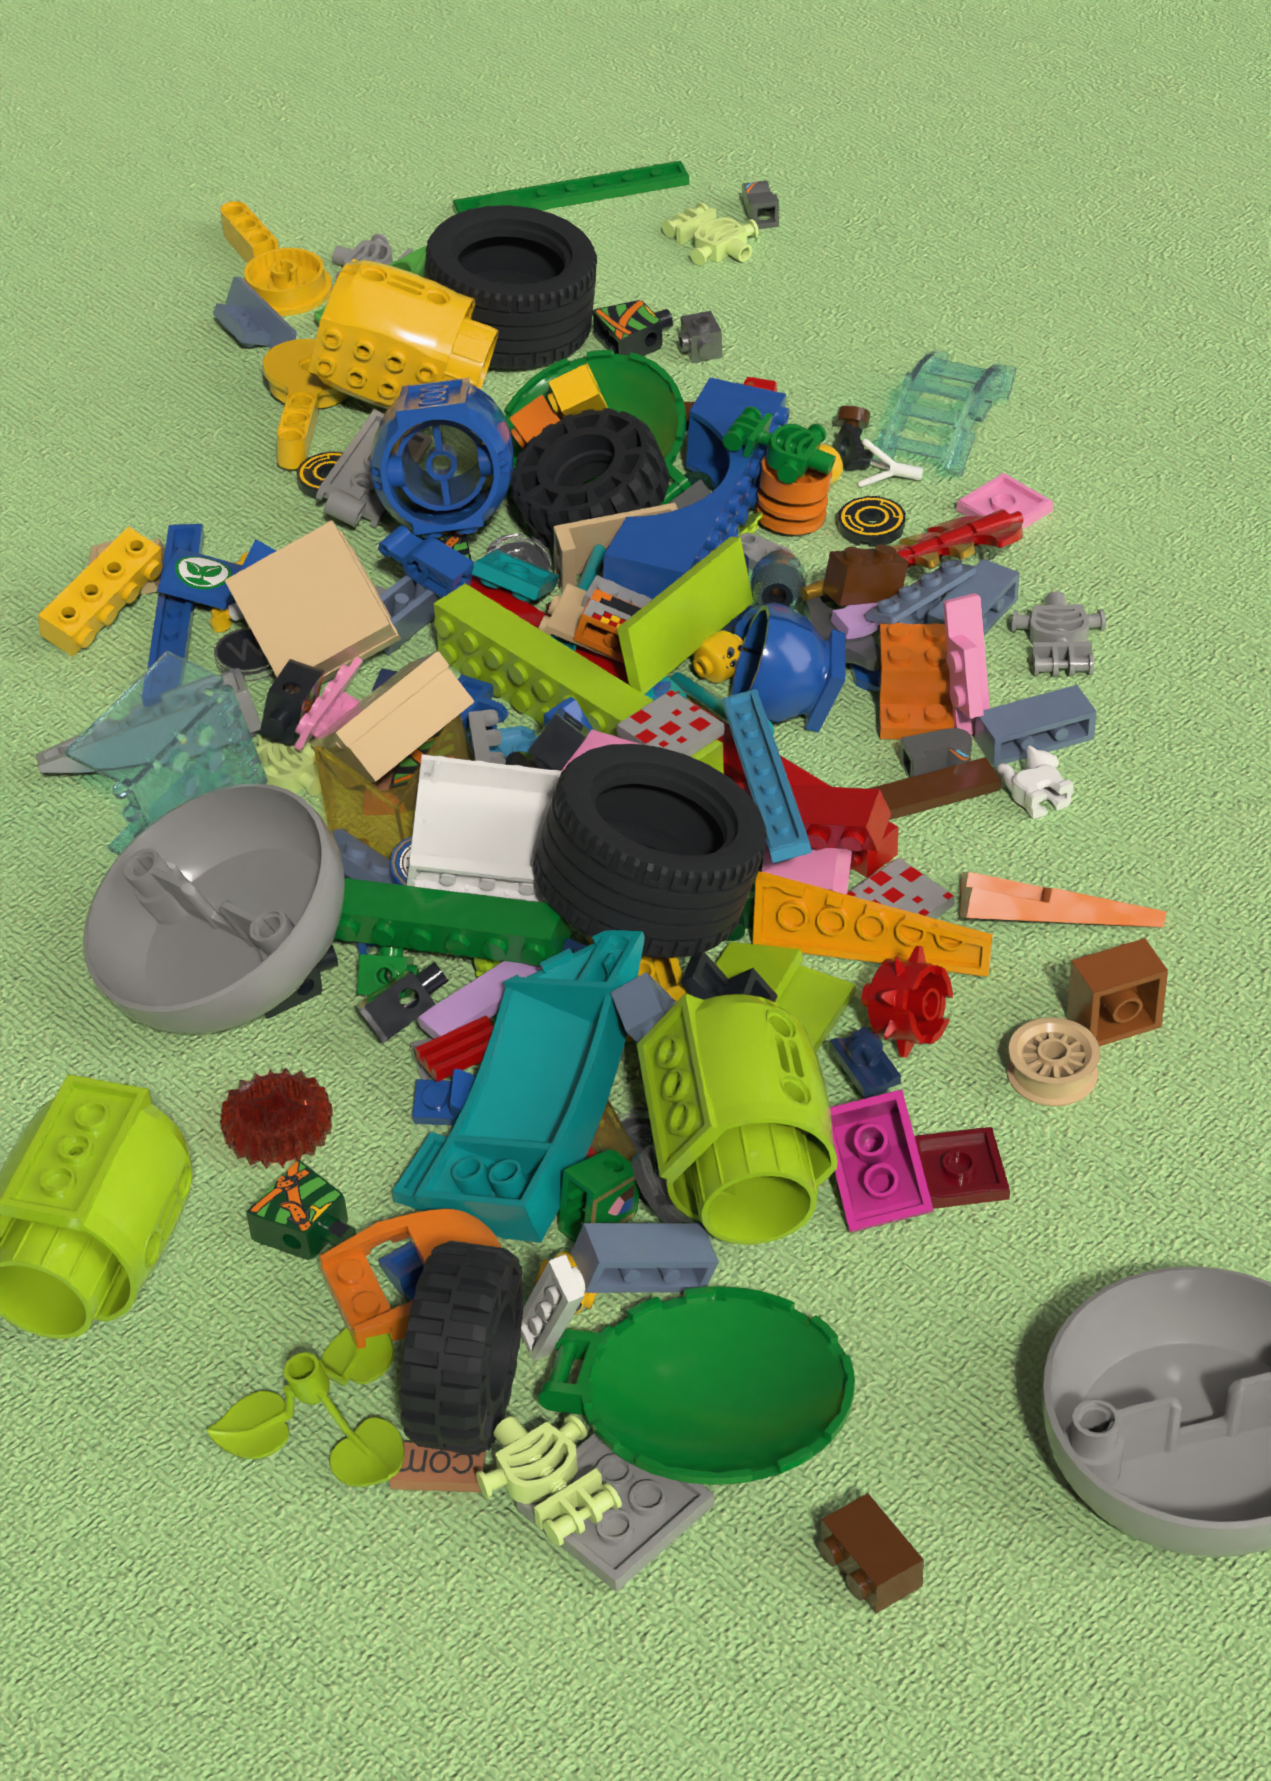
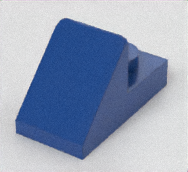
M454 1069L453 1081L441 1080L436 1082L435 1080L417 1079L413 1108L414 1124L454 1126L468 1098L476 1076L460 1069Z

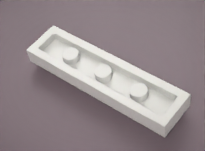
M566 1254L547 1263L523 1307L521 1335L533 1361L551 1354L585 1296L583 1277L576 1267H571Z

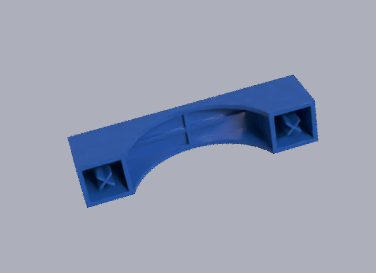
M711 377L708 379L690 410L686 468L704 478L715 490L696 503L678 510L657 515L626 517L604 554V579L611 580L638 594L654 599L729 537H738L739 526H745L749 508H754L758 500L757 492L760 488L761 461L765 454H767L768 446L760 443L752 455L746 458L743 456L744 445L738 451L728 450L723 444V436L729 432L730 426L742 414V411L749 406L757 408L762 415V419L767 412L773 414L769 433H773L778 427L786 425L790 409L785 407V393Z

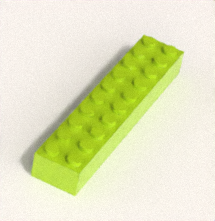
M463 584L434 603V624L438 642L437 651L440 652L447 663L465 676L493 684L494 696L500 697L514 706L517 711L528 715L540 723L542 727H544V714L567 698L572 697L577 701L594 730L621 738L617 735V724L654 701L467 584ZM717 739L690 756L724 774L723 743Z

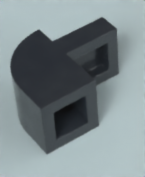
M704 951L691 956L680 982L686 988L689 995L702 1000L722 995L743 994L758 996L776 1002L778 997L754 968L728 979Z

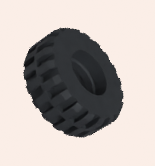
M603 408V410L599 411L588 409L576 415L570 414L562 417L561 421L555 424L551 423L543 428L537 437L534 436L530 439L524 452L521 451L518 455L511 479L512 497L529 532L540 543L548 547L551 546L554 549V526L660 506V502H664L668 490L669 471L655 436L651 433L646 423L627 412L621 411L619 413L614 409ZM594 477H598V478L594 479L593 481H591V482H589V483H586V484L581 485L582 483L586 482V481L589 480V479H592V478H594Z
M448 1241L434 1247L431 1256H428L424 1263V1269L419 1276L416 1293L409 1313L410 1318L405 1334L400 1376L401 1423L404 1426L406 1437L419 1447L477 1455L489 1450L496 1441L494 1430L505 1419V1412L512 1393L511 1389L517 1368L523 1319L524 1282H522V1266L519 1264V1258L508 1249Z

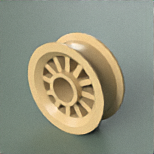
M1047 1017L1027 1022L1012 1035L1008 1047L1010 1059L1007 1065V1076L1014 1090L1025 1099L1045 1106H1065L1081 1101L1095 1088L1098 1080L1097 1065L1100 1059V1047L1095 1036L1084 1026L1064 1018Z

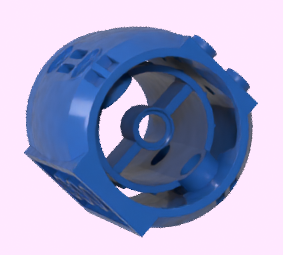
M470 378L402 386L400 396L386 411L373 439L370 467L374 490H376L386 510L402 525L413 530L414 535L422 534L423 538H437L443 536V531L457 530L458 534H469L478 531L477 527H482L484 522L491 517L504 500L512 479L513 447L510 428L503 412L490 396L470 384ZM441 425L451 426L463 431L477 445L478 462L474 467L461 475L453 476L457 470L458 456L451 446L444 444ZM432 426L435 446L428 453L426 461L427 471H425L413 459L409 451L408 441L420 430ZM438 455H445L449 457L452 464L447 469H439L433 464L432 460ZM486 475H493L492 485L487 490L480 491L485 482Z

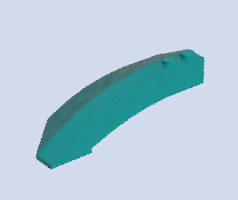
M602 931L592 936L593 944L575 953H572L569 948L541 962V970L527 977H519L517 974L503 981L505 986L504 994L480 1069L450 1135L414 1194L416 1202L434 1210L455 1209L466 1212L478 1218L496 1236L503 1239L542 1242L560 1209L563 1171L585 1160L612 1089L627 1032L610 992L638 977L645 939L643 931Z

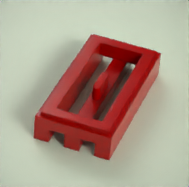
M485 1015L416 1047V1059L435 1081L439 1082L452 1076L454 1069L464 1070L483 1060L494 1025L491 1026L490 1019Z

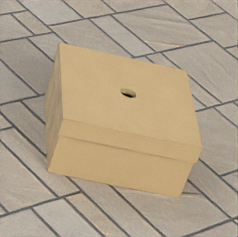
M332 520L224 580L277 677L289 659L324 670L322 683L336 676L343 664L349 667L356 657L365 660L401 640L390 619L389 612L354 549L350 547L344 534L340 529L338 530ZM296 686L291 693H297L300 689Z
M436 651L408 663L310 743L321 757H325L349 789L379 780L475 701L448 668L450 665L440 652Z

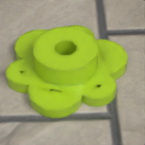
M757 512L756 514L749 515L745 526H739L738 537L744 533H754L759 527L757 523L763 514Z

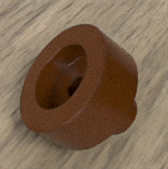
M841 406L838 408L836 423L840 426H843L844 423H849L853 427L866 429L869 427L871 413L867 409L857 406Z

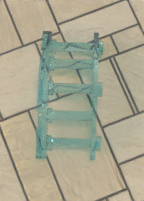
M933 350L918 362L912 372L906 373L903 389L894 407L887 430L883 429L879 435L878 448L892 460H894L896 450L940 459L945 471L951 475L962 477L975 440V433L971 432L975 422H983L992 407L991 399L997 401L999 399L1009 400L1017 368L1002 363L993 364L988 369L948 361L949 353ZM943 378L975 384V386L970 385L969 388L942 383ZM923 392L966 402L963 410H957L956 413L916 404ZM909 416L951 425L954 429L950 444H945L944 446L904 438L901 435Z

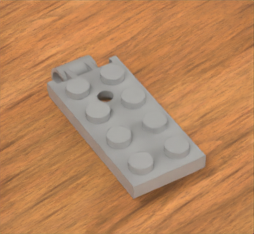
M375 409L322 482L316 494V498L321 501L324 497L328 499L324 507L325 513L353 527L358 524L362 516L371 520L370 525L377 527L387 512L376 490H374L370 467L373 439L380 421L385 415ZM417 432L408 441L409 451L417 464L420 463L433 440L432 437L421 432Z

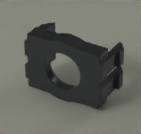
M844 423L841 426L833 448L840 454L846 470L854 471L855 468L867 470L871 461L859 460V458L872 459L874 454L870 450L864 449L865 446L860 439L863 430L853 427L849 423ZM846 447H850L849 452L846 455Z

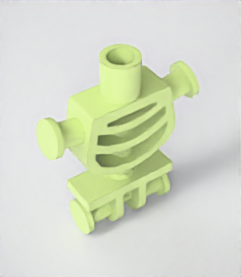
M702 202L696 205V209L688 208L683 214H676L672 221L666 220L662 223L665 235L669 238L677 236V243L680 245L694 238V249L691 251L690 256L692 261L698 266L704 265L707 259L719 262L728 256H732L740 262L747 261L752 253V247L747 244V237L751 236L754 238L759 234L758 226L753 219L747 220L745 225H741L732 218L723 217L716 219V209L713 207L709 209Z
M260 734L257 739L259 746L253 752L255 773L249 775L232 759L227 762L230 776L227 775L223 768H215L208 774L206 782L213 789L238 784L258 783L274 785L290 790L295 794L306 787L308 794L317 796L323 791L326 780L319 774L315 775L314 763L325 757L319 755L310 743L311 741L307 742L300 751L294 746L263 737Z
M568 1415L564 1419L565 1425L559 1430L550 1423L545 1422L529 1433L515 1417H507L494 1430V1436L504 1447L495 1454L497 1469L485 1474L482 1470L476 1472L479 1487L485 1498L492 1497V1491L505 1486L510 1496L517 1502L523 1504L541 1502L534 1507L535 1523L540 1530L544 1528L546 1535L556 1547L563 1545V1538L572 1532L576 1535L585 1531L583 1520L588 1518L593 1524H597L603 1519L602 1513L610 1508L617 1510L622 1506L616 1490L609 1483L602 1485V1476L597 1468L570 1484L578 1472L576 1445L573 1441L576 1439L583 1440L587 1436L585 1426L577 1417Z

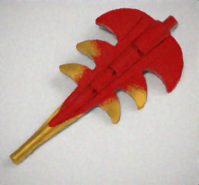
M1004 509L986 516L960 517L927 528L928 533L900 539V545H893L891 547L895 548L896 552L909 562L908 568L920 565L930 569L939 565V557L953 556L964 559L975 553L974 547L989 545L1001 548L1021 540L1024 534L1022 527L1024 518L1020 511L1009 514ZM824 580L802 587L800 589L802 599L808 601L825 595L826 593L822 591Z

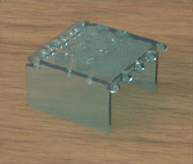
M166 651L64 751L66 757L117 782L112 788L117 799L128 798L130 803L124 808L123 816L127 822L131 823L108 845L109 851L118 856L147 826L187 800L222 787L238 784H266L268 782L256 747L249 734L246 721L241 709H239L240 706L232 686L228 684L222 685L224 683L223 677L169 651Z

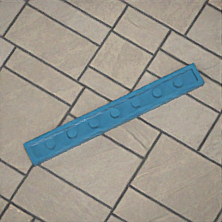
M754 689L721 699L752 799L759 808L766 826V841L772 862L777 863L812 853L810 842L758 690Z

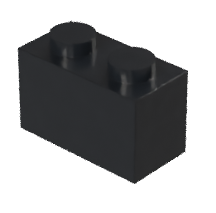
M559 707L531 744L528 750L533 754L531 760L541 769L561 771L587 738L590 729Z

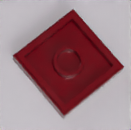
M992 1127L915 1136L933 1209L1009 1200L1010 1188Z

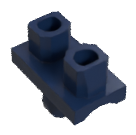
M867 1027L855 1031L849 1037L829 1040V1049L841 1064L847 1077H850L860 1091L863 1099L889 1093V1088L901 1084V1075L882 1050L883 1043L875 1033H870Z

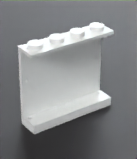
M422 755L407 886L548 903L536 882L533 861L542 828L562 771L488 763L479 760L471 761L444 756Z

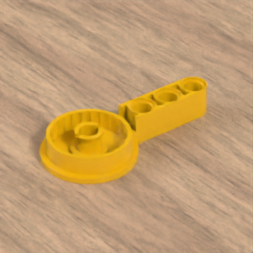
M232 201L221 206L220 213L224 237L247 263L244 269L245 278L243 280L280 316H291L308 312L317 308L329 298L333 287L330 274L324 269L323 261L318 255L300 248H279L276 237L245 203Z
M296 339L283 342L271 348L263 358V373L269 381V389L277 399L285 403L277 430V464L286 469H298L300 464L308 458L318 420V408L334 406L349 397V395L324 384L316 374L308 372L315 339Z

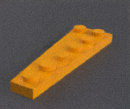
M758 871L755 883L753 944L800 949L801 953L876 963H882L885 959H894L897 956L901 960H908L915 946H922L926 962L934 966H941L947 972L986 977L989 975L993 934Z

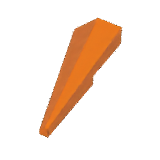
M962 872L960 881V918L1164 927L1166 911L973 872Z

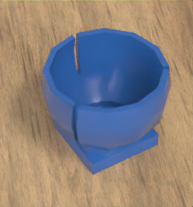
M763 605L751 621L742 644L743 647L761 651L762 654L758 655L740 650L733 676L731 696L757 689L767 719L771 723L781 722L802 714L805 716V729L819 733L845 682V633L832 629L827 640H824L807 617L787 607Z

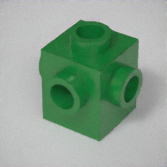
M379 947V955L359 954L357 994L371 995L388 983L387 973L389 970L392 972L393 979L408 968L417 975L419 973V966L414 965V957L403 956V948ZM407 988L400 993L399 1000L400 997H411L412 989Z

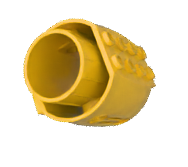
M353 259L352 262H348L343 266L329 296L324 313L320 319L308 372L316 374L324 384L344 394L385 409L390 408L393 402L400 396L402 386L470 378V384L481 390L499 331L493 327L471 320L476 304L475 299L457 293L425 277L390 265L369 260L358 261Z

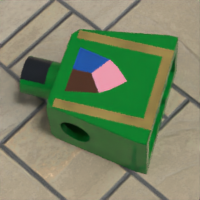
M609 1149L564 1169L558 1231L575 1243L584 1223H627L638 1211L640 1186L635 1176L633 1161L630 1162L617 1151Z

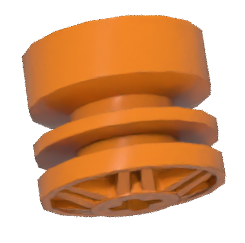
M765 454L761 461L760 488L757 492L758 501L755 508L756 513L761 512L763 514L759 520L761 524L773 531L790 535H803L820 529L826 521L827 495L831 487L833 470H831L829 475L808 468L802 477H798L795 482L787 484L780 481L777 476L778 471L767 464Z

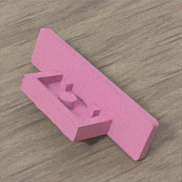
M976 593L948 599L943 603L948 652L946 658L950 675V698L953 708L954 727L967 731L971 736L975 735L976 717L983 716V710L990 709L981 598Z
M356 657L349 667L343 664L334 680L328 683L321 697L318 696L309 713H305L295 730V733L300 735L294 746L296 749L301 751L312 735L317 737L361 702L345 693L355 677L363 661L362 659Z

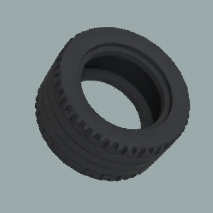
M511 205L485 206L469 209L449 217L439 224L430 235L426 246L424 277L457 293L475 299L476 304L471 320L493 327L499 331L489 367L523 369L553 364L567 358L584 344L591 331L597 254L592 242L584 232L568 220L552 213L529 207Z
M610 744L586 751L571 760L561 772L535 851L533 871L539 890L550 907L568 924L588 937L592 938V936L608 930L643 931L645 939L642 956L661 958L693 956L701 951L706 952L728 939L733 933L765 852L767 831L761 812L748 793L731 778L712 766L683 753L661 747L640 744Z

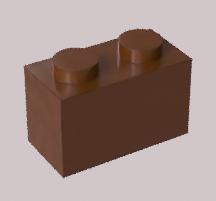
M877 545L875 548L870 549L847 547L843 551H830L822 591L839 606L878 603L883 599H889L904 586L909 562L900 556L895 548L888 545Z
M869 1493L821 1519V1541L819 1542V1548L824 1559L832 1567L837 1565L845 1575L852 1594L859 1601L865 1600L876 1614L923 1587L924 1559Z

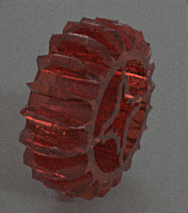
M287 1067L281 1073H274L270 1068L267 1075L259 1076L254 1072L250 1082L239 1080L238 1089L228 1090L227 1100L222 1102L221 1131L224 1135L225 1143L229 1149H233L237 1159L246 1157L250 1166L261 1161L266 1169L272 1163H279L284 1169L287 1161H301L304 1154L314 1156L316 1146H325L326 1135L331 1134L332 1104L329 1103L328 1093L325 1091V1088L319 1086L315 1077L307 1079L303 1071L291 1075Z

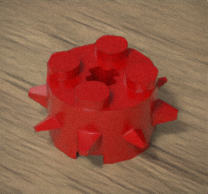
M915 946L908 960H901L897 956L894 959H885L882 962L872 982L864 985L861 1001L863 1006L868 1008L872 1032L878 1035L879 1038L896 1041L900 1057L907 1058L914 1044H933L943 1035L950 1018L943 1017L946 998L953 999V990L950 977L945 968L927 963L923 947Z

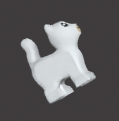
M1029 745L1027 746L1025 770L1015 774L1014 769L1008 764L1002 763L998 765L997 771L1004 777V782L1011 791L1012 798L1019 805L1026 808V811L1032 818L1037 819L1047 815L1048 811L1046 808L1039 804L1044 800H1050L1056 810L1068 807L1071 803L1073 782L1071 780H1064L1061 777V773L1056 769L1059 765L1056 755L1044 750H1036Z

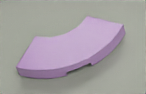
M877 603L848 605L843 609L833 610L831 623L838 631L845 633L846 640L868 636L877 631L878 625L881 624L879 622L867 621L865 613L877 606Z

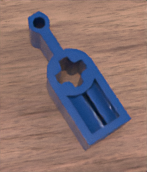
M399 526L378 545V550L384 556L389 555L402 563L404 571L412 580L441 598L463 584L471 585L474 561L438 539L428 537L422 540L410 533L407 527Z

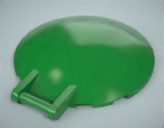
M596 350L587 352L586 357L568 361L567 358L562 359L543 369L526 382L505 407V418L511 431L515 426L509 418L540 395H543L552 407L547 396L553 392L548 383L549 381L588 363L608 408L614 409L619 413L624 411L646 423L651 433L654 434L669 471V482L671 483L668 486L664 502H660V504H668L692 486L690 481L672 465L680 451L686 430V410L682 395L672 377L661 366L644 356L632 352L629 356L615 354L613 350ZM511 433L513 468H515L516 459L520 452H524V450ZM594 477V478H592V479H589V480H587L586 482L582 483L581 485L586 484V483H589V482L593 481L594 479H596V478H598V477ZM510 483V486H509V489H508V492H507V493L512 497V493H511L512 485H511V483Z
M725 1286L685 1289L683 1297L662 1302L657 1296L627 1310V1318L614 1327L606 1326L601 1333L565 1329L555 1345L558 1353L549 1380L542 1385L538 1396L539 1404L549 1411L585 1415L595 1434L612 1452L644 1471L686 1483L729 1485L757 1481L784 1473L803 1464L822 1451L837 1436L850 1414L854 1401L855 1377L851 1357L849 1354L846 1355L838 1343V1335L817 1315L810 1318L795 1310V1302L774 1294L747 1288ZM574 1359L584 1360L577 1383H567Z

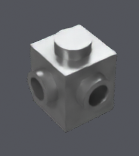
M706 311L680 316L681 333L678 334L679 346L682 352L687 353L691 363L722 358V330L712 312Z

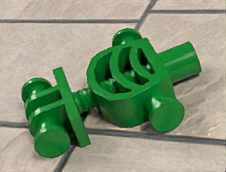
M752 406L746 407L742 411V414L730 426L729 432L723 436V444L728 450L738 451L744 445L743 456L746 458L752 455L760 443L768 446L766 454L767 464L777 470L779 480L787 484L795 482L798 477H802L808 468L829 475L836 460V456L819 449L821 443L826 439V431L820 424H812L808 429L797 424H786L778 427L773 433H769L773 414L767 412L762 419L760 411Z

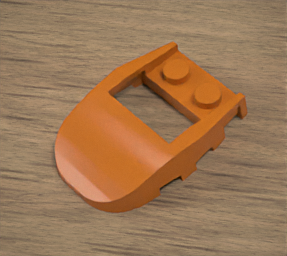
M428 1210L377 1222L320 1255L321 1274L357 1349L366 1347V1338L389 1333L392 1341L405 1339L412 1301L391 1309L366 1258L367 1255L371 1254V1248L389 1240L395 1243L410 1237L424 1264L427 1257L431 1256L434 1247L448 1241L502 1248L489 1227L478 1218L460 1210Z

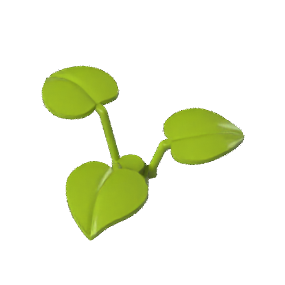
M346 1327L328 1345L321 1360L308 1352L294 1355L287 1361L284 1367V1376L289 1385L283 1388L286 1394V1403L280 1395L274 1392L258 1391L239 1400L218 1422L206 1429L208 1435L221 1449L233 1456L244 1459L265 1458L277 1452L289 1440L290 1430L285 1421L290 1420L294 1416L295 1397L300 1402L310 1405L322 1402L347 1437L340 1441L331 1452L330 1467L334 1476L343 1484L351 1487H366L389 1481L391 1477L396 1476L400 1471L405 1458V1447L399 1431L387 1420L372 1417L363 1421L354 1432L328 1396L330 1389L329 1379L341 1386L346 1385L349 1379L361 1385L375 1381L389 1369L394 1358V1346L389 1334L366 1338V1347L357 1349Z

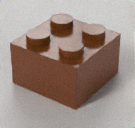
M1145 938L1071 960L1066 1018L1087 1028L1097 1039L1099 1047L1161 1028L1168 969Z

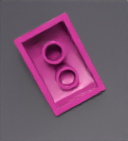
M903 1090L830 1107L833 1141L837 1155L835 1174L850 1233L933 1213L934 1210Z

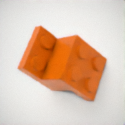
M880 624L878 693L880 739H901V737L955 728L950 698L949 667L946 658L948 652L945 624Z

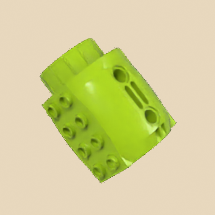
M685 993L637 1043L660 1177L666 1179L668 1194L674 1205L685 1215L702 1222L706 1230L720 1240L734 1244L753 1245L784 1238L800 1229L810 1220L817 1206V1187L837 1169V1155L833 1141L832 1119L826 1085L809 1034L802 1023L783 1007L762 997L732 994L702 1000Z
M67 1074L56 1097L47 1101L39 1108L7 1156L0 1170V1315L13 1325L32 1334L47 1338L69 1339L78 1337L90 1328L94 1319L108 1322L126 1314L133 1306L142 1286L156 1267L182 1214L191 1188L193 1173L189 1149L183 1134L166 1114L152 1105L149 1089Z

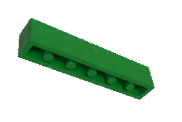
M345 878L344 903L334 939L541 966V962L562 952L565 939L570 938L571 929L570 924L554 911L548 903Z

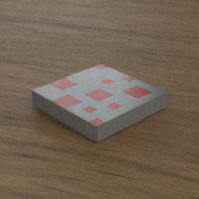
M673 690L668 691L617 724V735L623 739L642 745L665 748L688 756H692L724 734V723Z
M897 858L847 892V895L934 919L952 908L955 899L953 894L901 858Z

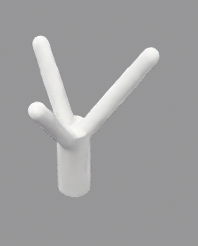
M862 440V444L881 460L862 457L859 460L871 461L870 465L886 469L887 471L860 480L858 482L859 487H864L891 476L921 481L923 467L895 462L869 440Z

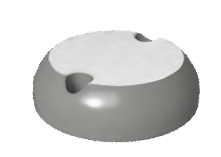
M256 783L222 787L203 793L176 806L147 826L129 843L108 869L89 906L83 936L84 958L88 972L95 985L115 1007L137 1023L153 1029L179 1034H203L224 1031L243 1025L267 1013L300 988L312 969L325 956L335 937L340 923L345 892L343 860L338 844L322 817L310 804L290 790L274 785Z
M1197 1266L1169 1267L1123 1278L1104 1287L1086 1299L1069 1315L1058 1330L1048 1352L1042 1380L1041 1404L1045 1435L1052 1456L1063 1476L1081 1499L1101 1518L1135 1539L1160 1549L1202 1557L1241 1556L1271 1549V1282L1245 1273L1220 1268Z

